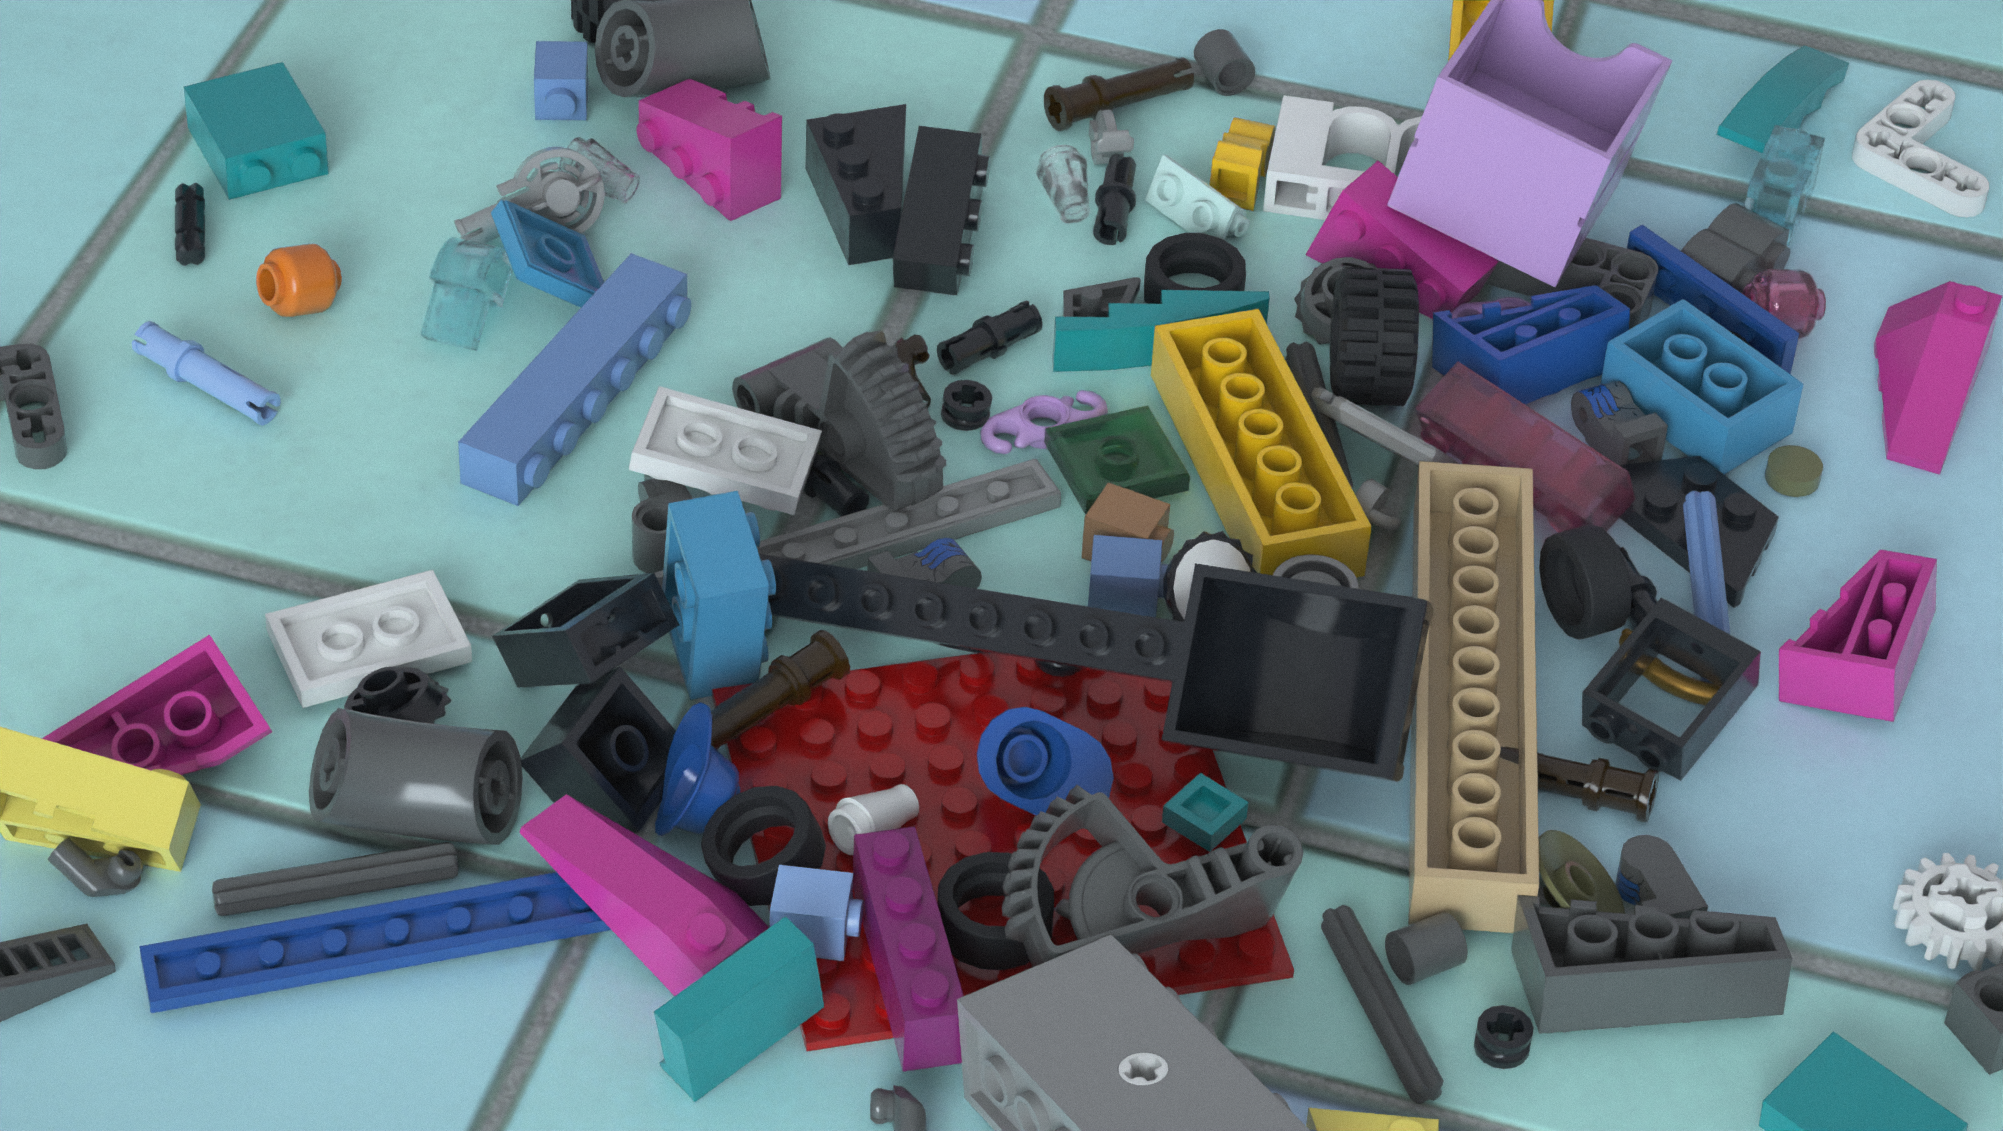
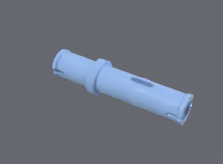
M152 321L145 322L136 331L135 335L144 339L147 344L145 345L138 340H133V351L164 367L168 376L173 380L189 382L253 419L259 425L268 424L276 416L278 411L270 408L266 403L269 402L276 407L280 406L281 398L279 394L269 391L205 354L201 344L194 340H181Z

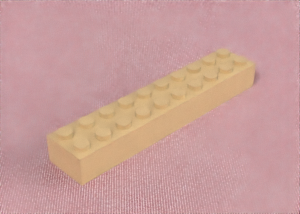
M1419 461L1413 513L1412 597L1431 602L1433 618L1432 624L1428 628L1411 719L1408 925L1438 913L1447 912L1455 918L1462 930L1513 933L1517 895L1537 897L1539 889L1533 469ZM1507 746L1519 749V764L1500 758L1501 747Z

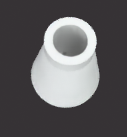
M899 784L887 790L844 798L838 802L836 809L829 815V833L835 845L842 852L853 855L855 834L899 829L904 823L918 815L919 802L912 789L904 784Z

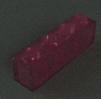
M1457 362L1415 407L1422 429L1420 435L1424 442L1436 447L1445 454L1449 452L1461 460L1463 464L1533 469V508L1546 516L1550 525L1558 533L1589 524L1602 527L1607 532L1635 501L1630 475L1627 470L1460 362Z

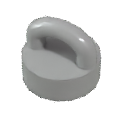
M1373 479L1366 480L1355 495L1371 526L1374 524L1386 530L1398 529L1401 525V518L1396 512L1384 506L1390 489Z

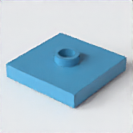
M501 199L491 211L517 280L578 307H582L604 283L585 235L507 200Z

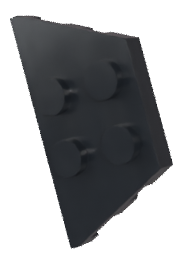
M1700 456L1590 468L1584 472L1583 490L1689 573L1683 504L1686 501V495L1691 491L1699 493L1711 492L1716 499L1727 603L1733 608L1740 605L1745 587L1750 577L1755 575L1761 563L1763 551L1768 549L1775 535L1779 516Z

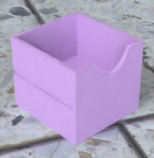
M1490 0L1437 77L1414 135L1415 140L1409 148L1387 206L1540 281L1556 287L1617 188L1673 60L1637 43H1631L1621 52L1609 57L1591 58L1582 56L1566 48L1552 34L1546 22L1543 0Z

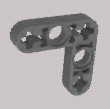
M31 343L0 347V373L2 374L0 375V401L5 400L16 458L20 464L31 469L54 467L65 458L67 446L49 354L41 346ZM29 402H43L46 404L44 407L35 410L19 408L21 405ZM43 431L45 442L35 443L33 433Z

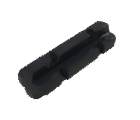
M182 183L175 189L176 260L183 266L189 263L199 265L205 259L204 188L198 183H193L190 186Z

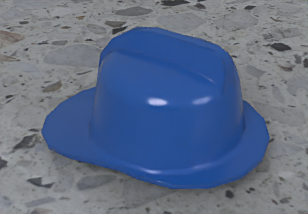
M702 702L693 705L684 715L669 749L662 802L655 821V833L660 836L669 833L674 827L696 834H703L706 824L715 811L734 795L740 793L738 769L711 746L712 714L709 706Z
M1025 706L1007 709L993 718L981 734L976 753L979 774L990 791L1012 805L1034 815L1039 814L1040 811L1046 813L1050 802L1055 800L1057 796L1066 800L1069 791L1076 785L1091 795L1102 792L1108 798L1110 796L1114 777L1111 759L1102 744L1087 732L1044 711Z

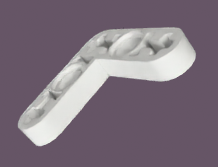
M1928 79L1914 83L1856 133L1852 160L1861 169L1958 217H1974L1982 213L1985 208L1989 192V182L1986 177L1923 145V143L1946 125L1951 118L1955 102V92L1947 84ZM1895 124H1906L1913 128H1902ZM1910 168L1923 169L1930 173H1919Z

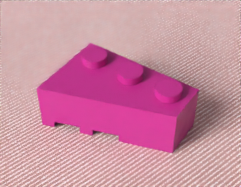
M687 79L639 100V124L637 125L636 132L642 147L647 152H652L670 168L674 176L684 180L700 194L707 205L716 208L729 221L781 199L782 115L774 112L761 115L755 112L754 104L747 101H742L738 104L727 101L726 93L692 79Z
M1376 161L1341 192L1308 249L1306 256L1322 264L1334 258L1353 257L1364 260L1367 263H1374L1377 268L1410 269L1417 283L1419 313L1433 319L1434 312L1450 310L1452 313L1460 304L1470 302L1479 294L1498 261L1387 206L1398 177L1381 162Z
M1880 549L1840 588V598L1827 611L1819 609L1810 618V627L1796 641L1788 639L1779 648V701L1894 722L1936 611L1937 559Z

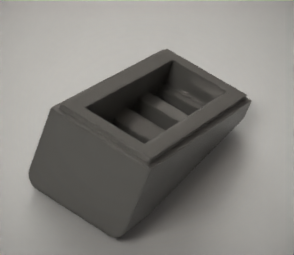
M87 923L0 942V1022L116 972L115 963ZM82 947L89 958L77 961L71 951ZM59 957L63 964L53 966L50 960ZM36 966L38 967V970L29 971Z

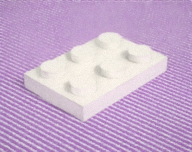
M659 386L632 451L629 470L649 475L658 480H668L704 490L712 495L738 491L741 501L759 505L767 510H777L795 515L818 450L822 431Z
M433 570L265 614L268 635L302 708L349 696L365 676L380 668H418L424 673L430 674L472 662L471 644Z

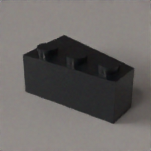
M906 104L845 114L836 113L826 117L806 120L805 169L848 265L893 258L902 213Z
M926 126L918 127L893 254L894 287L957 295L962 275L970 276L974 256V244H970L973 231H979L982 215L981 196L983 187H987L991 163V156L982 155L981 133Z

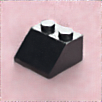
M619 666L593 683L575 686L522 755L521 766L554 803L567 794L629 831L636 833L640 831L662 801L666 764L676 730Z

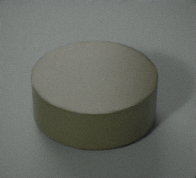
M1795 445L1781 446L1773 450L1768 457L1765 479L1772 489L1783 495L1791 497L1807 496L1815 492L1819 487L1823 463L1817 454L1807 448Z

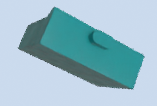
M785 916L654 1011L664 1059L659 1064L694 1102L824 1008L814 944Z
M1833 1031L1763 1100L1759 1127L1765 1131H1967L1968 1123Z

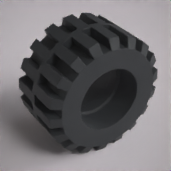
M1343 267L1334 289L1330 331L1331 390L1337 397H1343L1354 404L1404 406L1414 385L1419 333L1418 288L1410 269Z

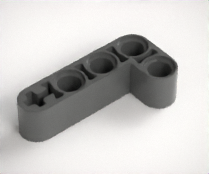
M1585 238L1556 287L1497 260L1498 264L1485 283L1527 296L1597 285L1630 308L1629 329L1647 320L1650 315L1658 266L1655 260L1641 252Z

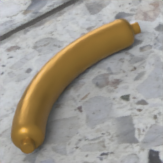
M1628 628L1622 630L1619 646L1624 643L1633 631H1630ZM1657 657L1642 674L1662 690L1681 699L1705 706L1720 689L1714 683L1697 680L1672 669Z

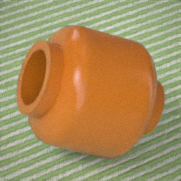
M303 244L273 249L265 257L264 263L259 266L256 276L257 290L261 300L282 317H294L326 311L333 304L336 292L340 289L342 282L338 264L318 244Z

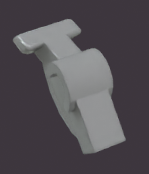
M1098 110L1096 120H1090L1089 123L1091 156L1094 165L1108 164L1109 158L1118 153L1124 158V153L1131 152L1134 149V138L1130 137L1128 130H1117L1112 111Z

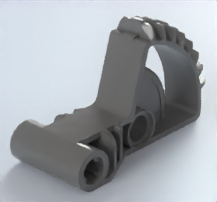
M881 330L858 335L843 348L835 339L831 337L825 338L734 379L732 390L738 408L821 430L818 450L824 455L828 454L834 458L844 472L893 512L909 505H916L943 489V468L946 466V460L940 453L942 441L936 436L934 429L936 421L930 417L926 407L928 401L923 400L918 390L919 382H914L908 372L909 364L901 362L898 357L897 348L886 343L885 334Z
M1076 785L1069 791L1066 800L1057 796L1055 800L1050 802L1046 813L1040 811L1034 817L1030 829H1027L1020 836L1017 852L1012 853L1008 863L1010 873L1006 875L1003 883V893L1007 896L1002 904V916L1009 918L1004 929L1005 939L1024 943L1032 967H1035L1108 935H1112L1131 954H1139L1183 940L1227 938L1253 931L1266 925L1272 918L1302 862V844L1295 833L1286 827L1275 824L1264 825L1255 830L1247 843L1227 849L1219 847L1200 857L1195 855L1183 862L1167 864L1156 855L1104 793L1098 792L1091 795ZM1084 828L1092 834L1102 847L1084 861L1071 884L1069 916L1077 941L1057 946L1052 943L1041 916L1037 890L1038 872L1043 859L1059 842L1070 834ZM1138 906H1149L1156 910L1160 917L1146 915Z

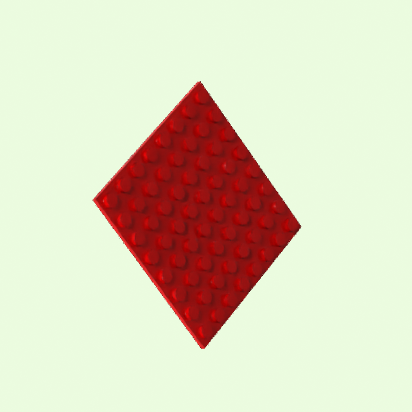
M975 653L850 670V673L842 679L831 678L811 691V698L802 705L793 706L787 704L725 744L729 761L739 771L740 793L754 787L779 786L795 791L808 804L822 830L826 844L823 863L820 867L822 870L853 873V855L842 852L835 845L828 829L829 815L836 809L840 800L891 789L899 784H904L911 788L919 802V813L900 828H916L936 902L938 899V884L948 868L965 857L984 852L1010 854L1015 851L1017 852L1020 836L1027 829H1030L1031 823L1036 816L995 795L986 787L978 771L976 753L981 734L993 718L1007 709L1025 706L1044 711L1087 732L1099 741L1110 757L1114 779L1109 796L1110 801L1156 855L1167 864H1176L1186 861L1195 855L1200 857L1210 852L1163 824V806L1200 773L1227 789L1213 750L1173 744L1161 740L1172 687L1171 682L1082 668L1081 671L1070 676H1052L1038 668L1035 660L996 653ZM752 684L712 689L715 708ZM1241 825L1213 850L1219 847L1227 849L1247 843ZM789 826L770 827L750 837L756 864L771 859L783 850L792 838L795 828ZM1080 829L1063 839L1047 854L1040 864V869L1046 873L1054 888V908L1062 899L1069 900L1071 884L1078 869L1090 855L1102 847L1087 829ZM853 889V899H856ZM987 895L971 899L958 908L970 920L986 926H1006L1009 918L1002 916L1004 896ZM1145 905L1138 906L1146 915L1160 917L1153 908ZM1054 911L1052 943L1059 946L1077 941L1071 920ZM1274 914L1269 922L1261 928L1233 937L1183 940L1137 954L1144 961L1148 971L1165 988H1172L1177 995L1293 978L1294 967ZM862 923L859 937L848 936L844 961L816 958L824 1008L800 1025L806 1051L893 1038ZM952 955L963 996L1032 968L1029 962L1026 965L1007 970L979 969L960 962Z

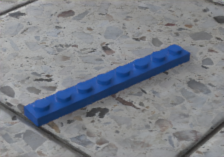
M557 872L143 945L139 946L150 1012L156 1013L604 932L611 929Z

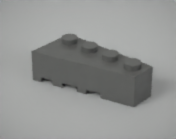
M1517 895L1511 952L1539 1034L1784 1014L1792 956L1776 917L1694 910L1690 919L1673 918L1669 914L1659 911V907L1635 905L1634 914L1596 911L1597 902L1571 900L1570 909L1541 907L1540 897Z

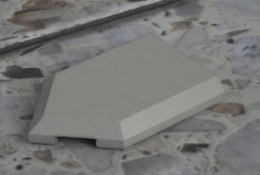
M1321 387L1314 388L1311 393L1319 412L1418 467L1419 461L1460 464L1436 447L1343 397H1337Z

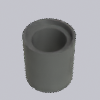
M1224 29L1213 30L1205 34L1197 42L1194 48V59L1219 94L1225 96L1235 95L1245 90L1252 83L1255 77V66L1231 32Z
M1447 912L1438 913L1389 932L1385 938V950L1389 964L1398 979L1406 985H1411L1462 965L1467 960L1468 951L1463 931L1455 918Z

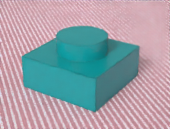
M1200 773L1163 806L1162 823L1211 852L1247 819L1249 802Z

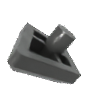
M1134 277L1064 290L1063 317H1107L1108 303H1134L1140 290L1141 279Z

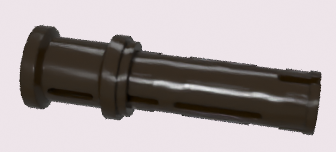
M1180 57L1174 61L1106 80L1102 76H1086L1082 80V84L1062 88L1060 85L1048 87L1044 93L1045 113L1055 130H1068L1072 126V122L1087 118L1096 120L1098 110L1113 111V108L1180 90L1191 89L1194 84V73L1179 77L1174 76V74H1178L1180 71L1192 68L1186 58Z
M819 630L810 637V644L790 657L780 655L771 662V665L768 667V673L761 679L711 710V746L716 750L720 749L721 746L743 734L787 704L795 706L807 702L811 698V691L831 678L840 680L850 673L849 659L835 637L826 630Z
M1507 746L1501 747L1500 758L1519 764V749ZM1537 752L1538 789L1582 799V804L1587 806L1588 810L1598 811L1601 807H1607L1636 814L1638 821L1648 822L1658 788V770L1648 769L1644 774L1610 766L1609 760L1604 758L1592 759L1590 764Z

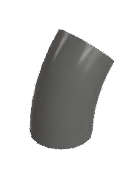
M621 0L613 3L604 13L597 29L595 42L596 67L603 84L612 94L621 97H648L687 79H692L717 90L770 79L768 62L752 0Z
M338 708L330 715L315 750L309 784L310 811L314 820L346 827L435 840L499 845L509 836L517 819L522 796L523 775L521 757L514 738L504 730L424 723Z

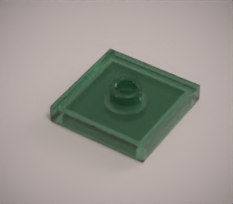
M1148 405L1045 428L1044 443L1084 514H1087L1108 482L1154 499L1189 491L1190 475Z

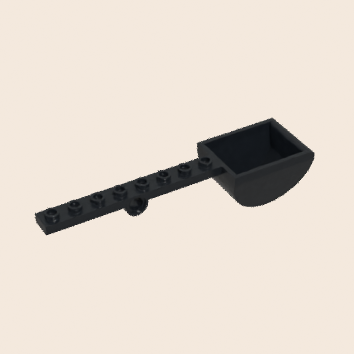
M759 554L761 561L768 559L771 562L775 575L776 593L775 595L768 596L771 614L774 617L930 642L973 653H996L1171 682L1172 687L1161 739L1165 742L1395 782L1403 778L1405 768L1403 762L1428 628L1432 624L1433 607L1431 602L1427 600L1195 563L1184 622Z

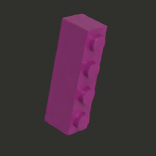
M908 827L855 834L853 889L856 899L864 901L862 923L902 1071L960 1064L962 1059L957 999L964 996L916 828Z

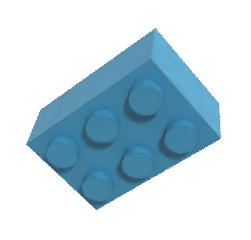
M1684 299L1610 340L1607 344L1600 383L1601 385L1612 381H1620L1630 392L1633 402L1645 415L1656 412L1668 425L1665 440L1688 457H1702L1724 475L1793 433L1804 385Z
M738 491L668 503L662 590L680 624L671 630L669 634L690 700L712 696V689L755 683L759 680L761 663L768 662V646L764 631L772 628V614L768 596L775 595L776 593L775 575L771 562L768 559L762 561L757 550V547L760 546V532L757 519L753 512L745 513Z

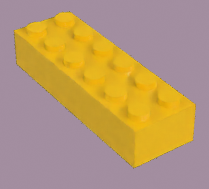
M1254 309L1155 326L1151 377L1229 538L1240 539L1243 550L1253 555L1252 567L1257 573L1273 575L1277 567L1288 559L1301 555H1321L1343 563L1354 573L1356 578L1365 576L1372 526L1260 310Z

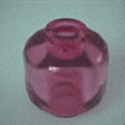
M1763 270L1755 276L1752 282L1745 286L1743 295L1799 333L1798 339L1808 336L1815 327L1816 321L1821 320L1825 314V294L1822 289L1817 288L1812 275L1804 270Z

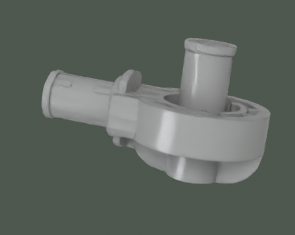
M548 147L534 152L521 163L513 179L496 186L499 194L502 196V200L510 201L565 227L567 226L564 223L571 222L581 215L576 209L579 205L586 208L589 191L593 192L592 202L587 213L578 222L567 227L580 234L594 224L604 204V184L595 165L580 153L564 147ZM554 157L573 159L581 164L579 171L564 162L562 168L574 173L578 180L567 172L549 171L558 169L557 162H549L540 166V162ZM533 168H535V171L532 173L530 178L527 179V176L530 173V171ZM526 186V188L523 189V190H520V191H518V192H516V193H514V194H511V195H509V196H507V197L505 196V195H507V194H509V193H512V192H514V191H516V190H518V189H521V188H523V187ZM500 200L494 205L454 221L458 233L462 236L460 238L468 252L500 237L491 215V211Z

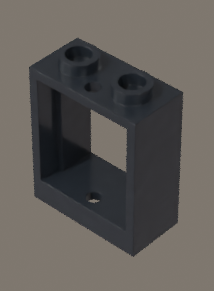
M655 573L579 579L492 637L517 687L588 684L604 676L680 624ZM543 614H546L548 617L546 627L541 624V616Z
M1661 597L1582 692V726L1587 728L1598 740L1607 744L1614 743L1637 756L1649 769L1658 770L1659 772L1664 771L1681 781L1758 686L1761 651ZM1658 654L1667 657L1720 687L1681 737L1674 735L1619 704L1620 700Z

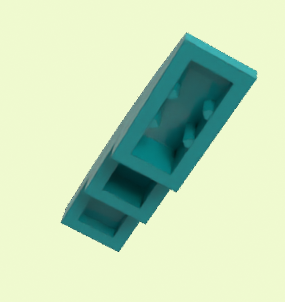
M1802 46L1783 58L1763 75L1722 121L1716 135L1760 153H1764L1798 135L1803 117L1821 108L1827 89L1844 81L1850 63L1808 46Z
M1161 290L1160 304L1108 303L1107 317L1055 316L1052 354L1053 372L1103 371L1151 366L1154 332L1157 325L1254 309L1260 310L1267 324L1270 301L1269 291Z

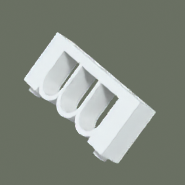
M1283 95L1267 170L1263 211L1326 220L1341 192L1365 172L1326 166L1327 162L1337 155L1359 153L1381 162L1397 176L1403 166L1409 148L1415 140L1414 135L1422 116L1405 120L1398 125L1392 117L1372 108L1348 106L1333 111L1334 102Z

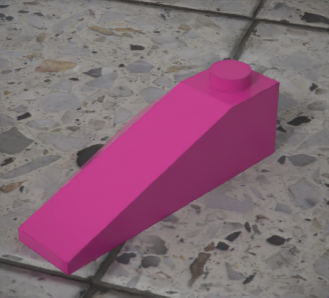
M1949 281L1888 307L1874 342V355L1878 359L1879 365L1878 390L1882 392L1883 400L1882 425L1886 459L1940 475L1990 346L2002 295L1984 291L1976 286H1966Z
M208 635L42 739L151 771L153 769H165L184 775L221 765L272 733V730L212 637Z
M567 794L528 821L520 829L519 833L674 996L770 928L733 890Z

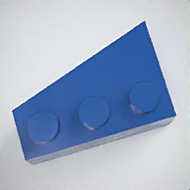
M1597 285L1534 295L1531 296V305L1501 310L1499 302L1482 304V314L1452 319L1450 310L1434 312L1432 368L1499 416L1503 413L1512 412L1518 407L1545 396L1556 394L1587 379L1602 375L1608 342L1629 330L1630 308Z

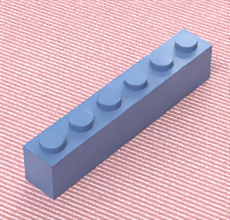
M631 253L458 441L460 483L517 506L521 504L534 488H540L546 481L549 471L563 455L567 456L573 451L578 438L592 422L597 423L603 417L608 404L616 395L630 387L635 374L648 359L653 360L658 355L664 341L676 328L680 329L685 325L691 311V300L687 298V274Z

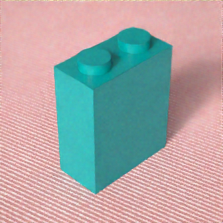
M283 62L184 86L188 129L229 200L329 174L326 133Z

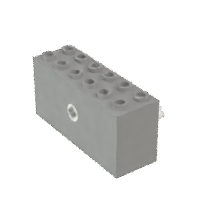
M1112 935L1103 937L957 999L964 1098L995 1131H1316L1310 1130L1291 1112L1285 1099L1278 1093H1272L1254 1075L1251 1067L1242 1057H1235L1218 1040L1212 1027L1206 1022H1200L1182 1004L1179 996L1172 988H1165L1148 971L1139 955L1131 954Z

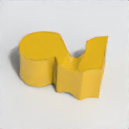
M1234 117L1229 132H1224L1222 141H1218L1212 158L1210 186L1242 209L1254 211L1260 176L1265 177L1268 170L1276 126Z

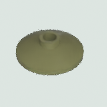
M1548 830L1538 837L1539 872L1545 884L1543 888L1544 897L1550 907L1570 909L1571 900L1597 902L1596 911L1625 914L1623 901L1615 883L1599 860L1583 844L1570 835L1558 830Z

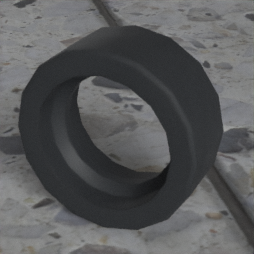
M1182 233L1166 237L1155 244L1146 257L1144 301L1147 304H1160L1161 290L1244 291L1246 280L1245 259L1236 247L1222 238L1208 234ZM1182 273H1200L1213 277L1221 283L1206 288L1188 287L1175 283L1169 277Z
M1593 524L1555 533L1546 538L1540 551L1539 571L1541 585L1547 606L1559 627L1568 636L1580 640L1624 626L1631 611L1632 593L1629 573L1623 555L1614 539L1604 528Z
M779 786L754 787L734 795L721 805L705 826L701 848L705 863L717 882L736 892L747 905L761 906L771 905L779 865L820 869L823 863L826 844L822 830L811 809L795 791ZM777 826L795 828L793 836L785 848L771 859L756 865L739 866L733 864L734 856L741 845L755 833Z
M984 852L965 857L948 868L938 884L937 905L951 954L960 962L979 969L1007 970L1026 965L1030 962L1024 943L1005 939V926L983 925L970 920L958 909L971 899L987 895L1007 896L1003 893V883L1006 875L1010 873L1008 863L1012 856L1010 853ZM1039 868L1037 884L1038 902L1042 919L1051 939L1054 915V888L1046 873Z

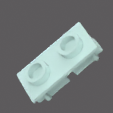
M1168 155L1162 156L1146 195V202L1189 233H1204L1225 240L1226 236L1235 235L1240 237L1248 230L1250 221L1246 218V211Z

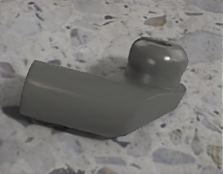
M70 838L61 842L48 857V861L80 891L90 897L125 894L133 890L140 883L141 873L143 872L142 860L133 851L120 850L118 856L92 859Z
M893 1085V1090L877 1088L871 1092L870 1119L874 1123L892 1122L894 1131H926L925 1109L922 1103L906 1088Z

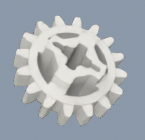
M1943 853L1940 865H1936L1925 857L1920 860L1918 871L1907 869L1904 873L1902 884L1898 885L1893 909L1897 910L1894 922L1895 927L1908 929L1905 943L1908 946L1924 944L1927 947L1924 958L1929 961L1936 958L1939 954L1946 956L1948 968L1951 969L1957 967L1959 960H1968L1969 965L1974 971H1981L1984 958H1988L1995 965L2003 963V879L2001 880L1996 876L1999 865L1992 863L1985 869L1976 867L1974 855L1968 854L1964 864L1956 863L1949 853Z

